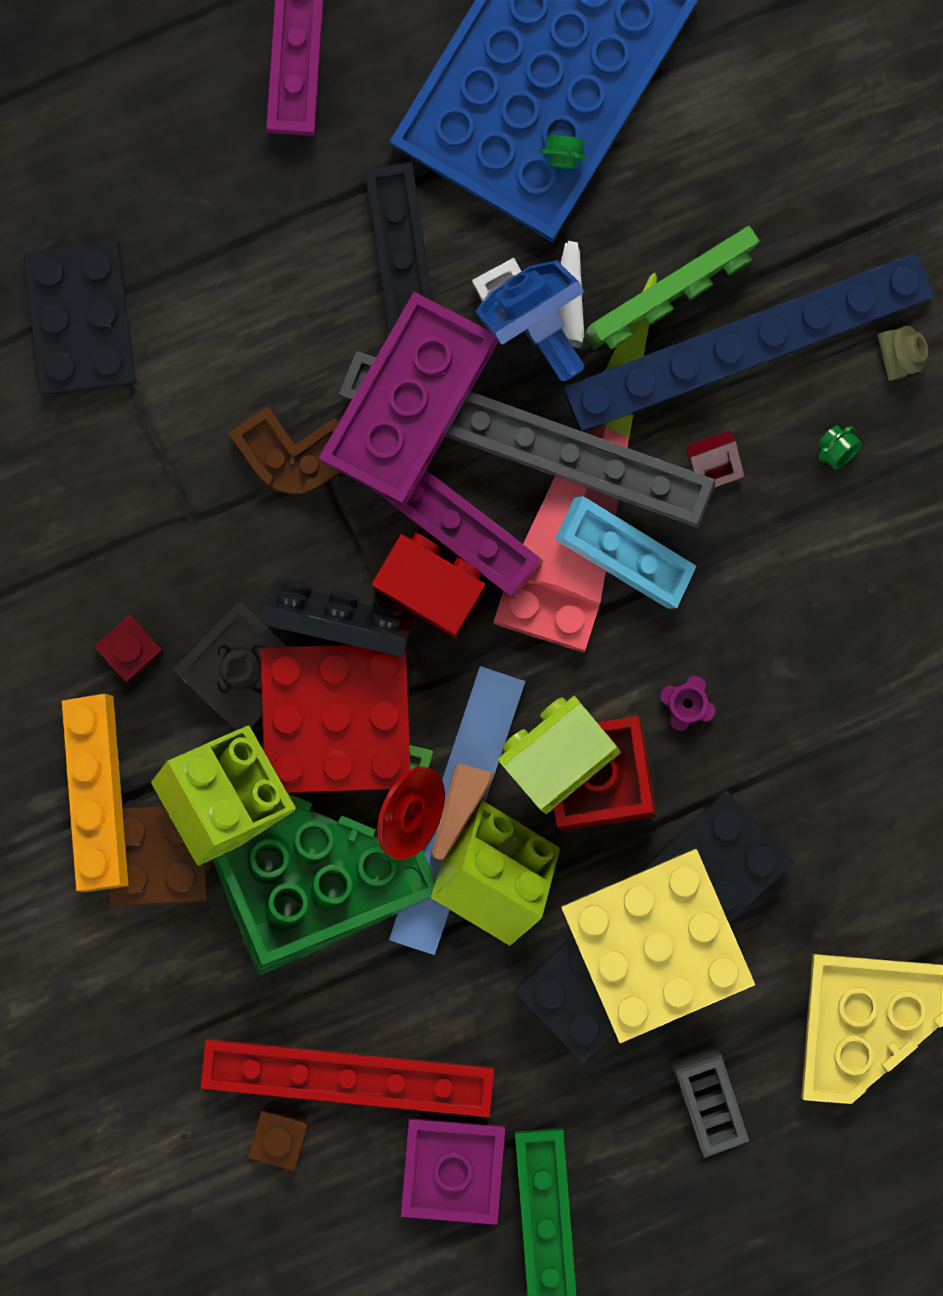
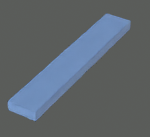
M481 666L479 667L442 779L445 787V801L454 767L458 763L489 771L495 775L499 763L497 759L501 757L502 746L506 742L525 681ZM492 781L481 798L484 802H486ZM438 827L430 841L422 849L435 880L442 860L433 858V855H431ZM430 898L398 913L389 940L435 955L450 909Z

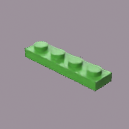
M747 226L592 323L584 333L585 339L593 351L607 343L610 349L617 347L635 334L631 327L645 318L650 325L657 322L674 310L671 305L672 301L684 294L691 300L713 285L710 278L725 269L728 275H731L751 262L753 259L749 253L760 242L751 227Z

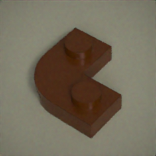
M266 406L229 432V435L261 480L277 491L287 494L309 493L319 489L341 474V472L322 463L319 459L338 425L335 418L297 444H294L270 408Z

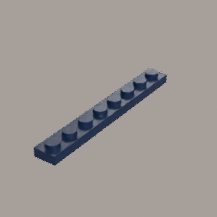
M916 252L567 385L562 391L577 429L587 432L932 299L934 295Z

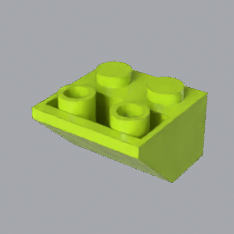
M575 696L568 701L561 697L549 705L540 715L544 721L530 733L522 729L514 734L502 746L505 753L497 759L545 814L549 813L621 753L619 748Z
M249 725L168 760L151 781L197 866L240 847L296 809Z
M481 800L449 854L442 860L431 899L511 946L542 919L560 848Z

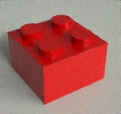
M416 532L412 539L401 534L371 584L374 591L403 606L406 610L456 639L485 591L486 584L480 581L482 572L458 557L453 564L439 557L440 547Z
M639 716L597 722L621 753L554 808L556 824L560 830L564 832L658 817L644 725Z

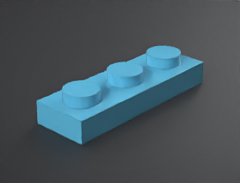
M584 496L574 497L554 539L668 609L678 608L696 568V565Z

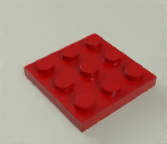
M353 645L261 648L264 753L287 793L390 790L395 782L410 770L406 649L403 657Z

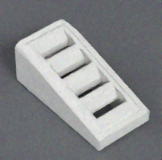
M568 241V243H565L561 265L581 285L578 243ZM582 295L556 310L564 324L563 332L572 346L576 348H581L584 339Z

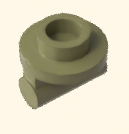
M904 326L897 330H889L877 334L888 381L904 378L908 374H914L923 370L925 360L928 358V346L921 333L916 332L910 326Z

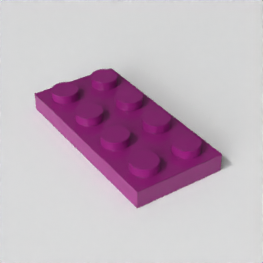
M413 292L319 457L320 461L405 507L499 341L489 330Z

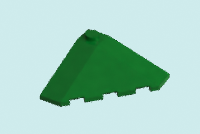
M288 794L296 808L291 814L240 847L214 858L213 861L241 936L257 974L260 975L309 955L430 899L436 880L423 851L421 850L413 857L405 860L393 859L382 851L378 838L373 837L376 829L342 815L339 822L311 811L313 803Z

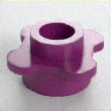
M692 676L683 685L678 687L666 686L662 690L660 699L669 708L671 713L670 725L675 730L684 731L690 723L698 720L706 722L713 718L715 707L712 703L708 702L704 692L706 684L702 678ZM685 699L692 701L690 708L684 707L683 702Z

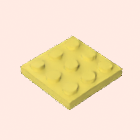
M693 849L561 906L619 1043L755 985L697 849Z

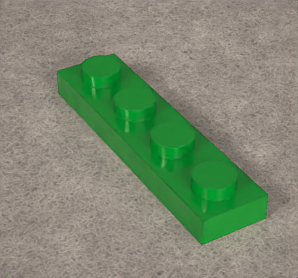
M563 1128L515 1132L528 1296H576Z

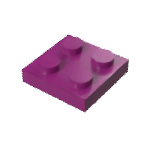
M409 1117L401 1217L497 1225L505 1125Z

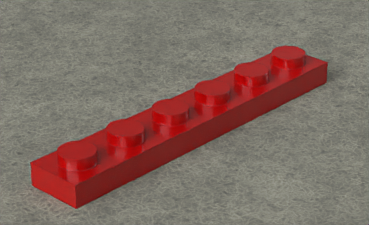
M206 1039L201 1089L490 1117L494 1067Z

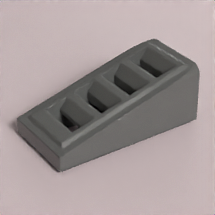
M709 1045L671 1059L670 1063L704 1158L749 1142L722 1055L717 1047ZM710 1069H713V1071H710V1072H707V1073L698 1075V1076L693 1077V1078H690V1079L688 1078V1077L694 1076V1075H696V1074H699V1073L708 1071V1070H710ZM716 1084L719 1085V1090L696 1098L693 1092ZM725 1103V1109L701 1117L700 1111ZM731 1120L732 1128L707 1136L705 1129Z

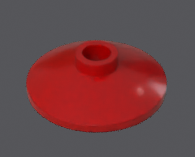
M424 766L415 767L403 774L388 792L379 814L377 826L378 842L382 851L387 856L396 860L411 858L420 852L434 835L445 804L444 783L441 776L435 770Z

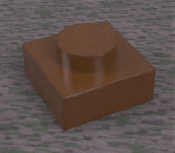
M262 1109L248 1158L295 1171L309 1122Z

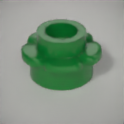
M547 135L545 149H540L541 155L549 157L548 166L576 169L577 161H584L587 158V155L583 154L585 140L574 137Z
M838 425L831 428L818 443V446L822 449L818 459L824 463L828 462L835 470L844 466L855 456L862 445V442L853 434L856 429L853 426H849L843 431Z

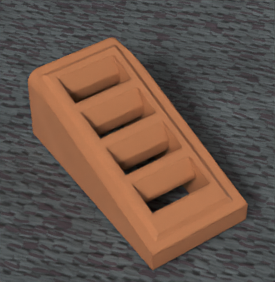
M459 763L455 765L431 852L433 858L443 860L449 854L493 780L492 776L494 773Z

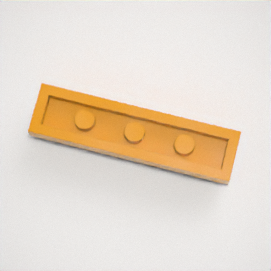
M108 694L63 700L62 711L76 891L91 892L127 887L129 885L114 697Z

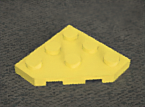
M812 954L801 1098L809 1101L852 1104L866 1092L869 1086L883 1074L898 1065L938 1027L941 1028L943 1026V965Z

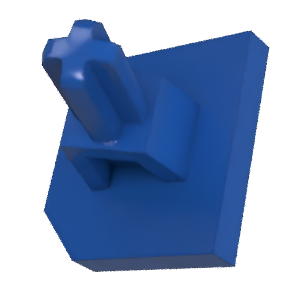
M557 260L529 266L491 290L475 311L482 324L501 345L524 331L533 346L536 344L539 346L559 380H569L584 369L582 360L562 330L564 324L556 310L585 292L579 281Z

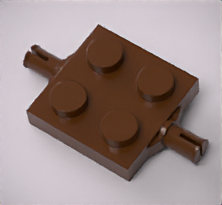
M164 806L122 808L129 886L109 889L110 906L208 902L207 876L211 863L214 862L213 859L197 866Z

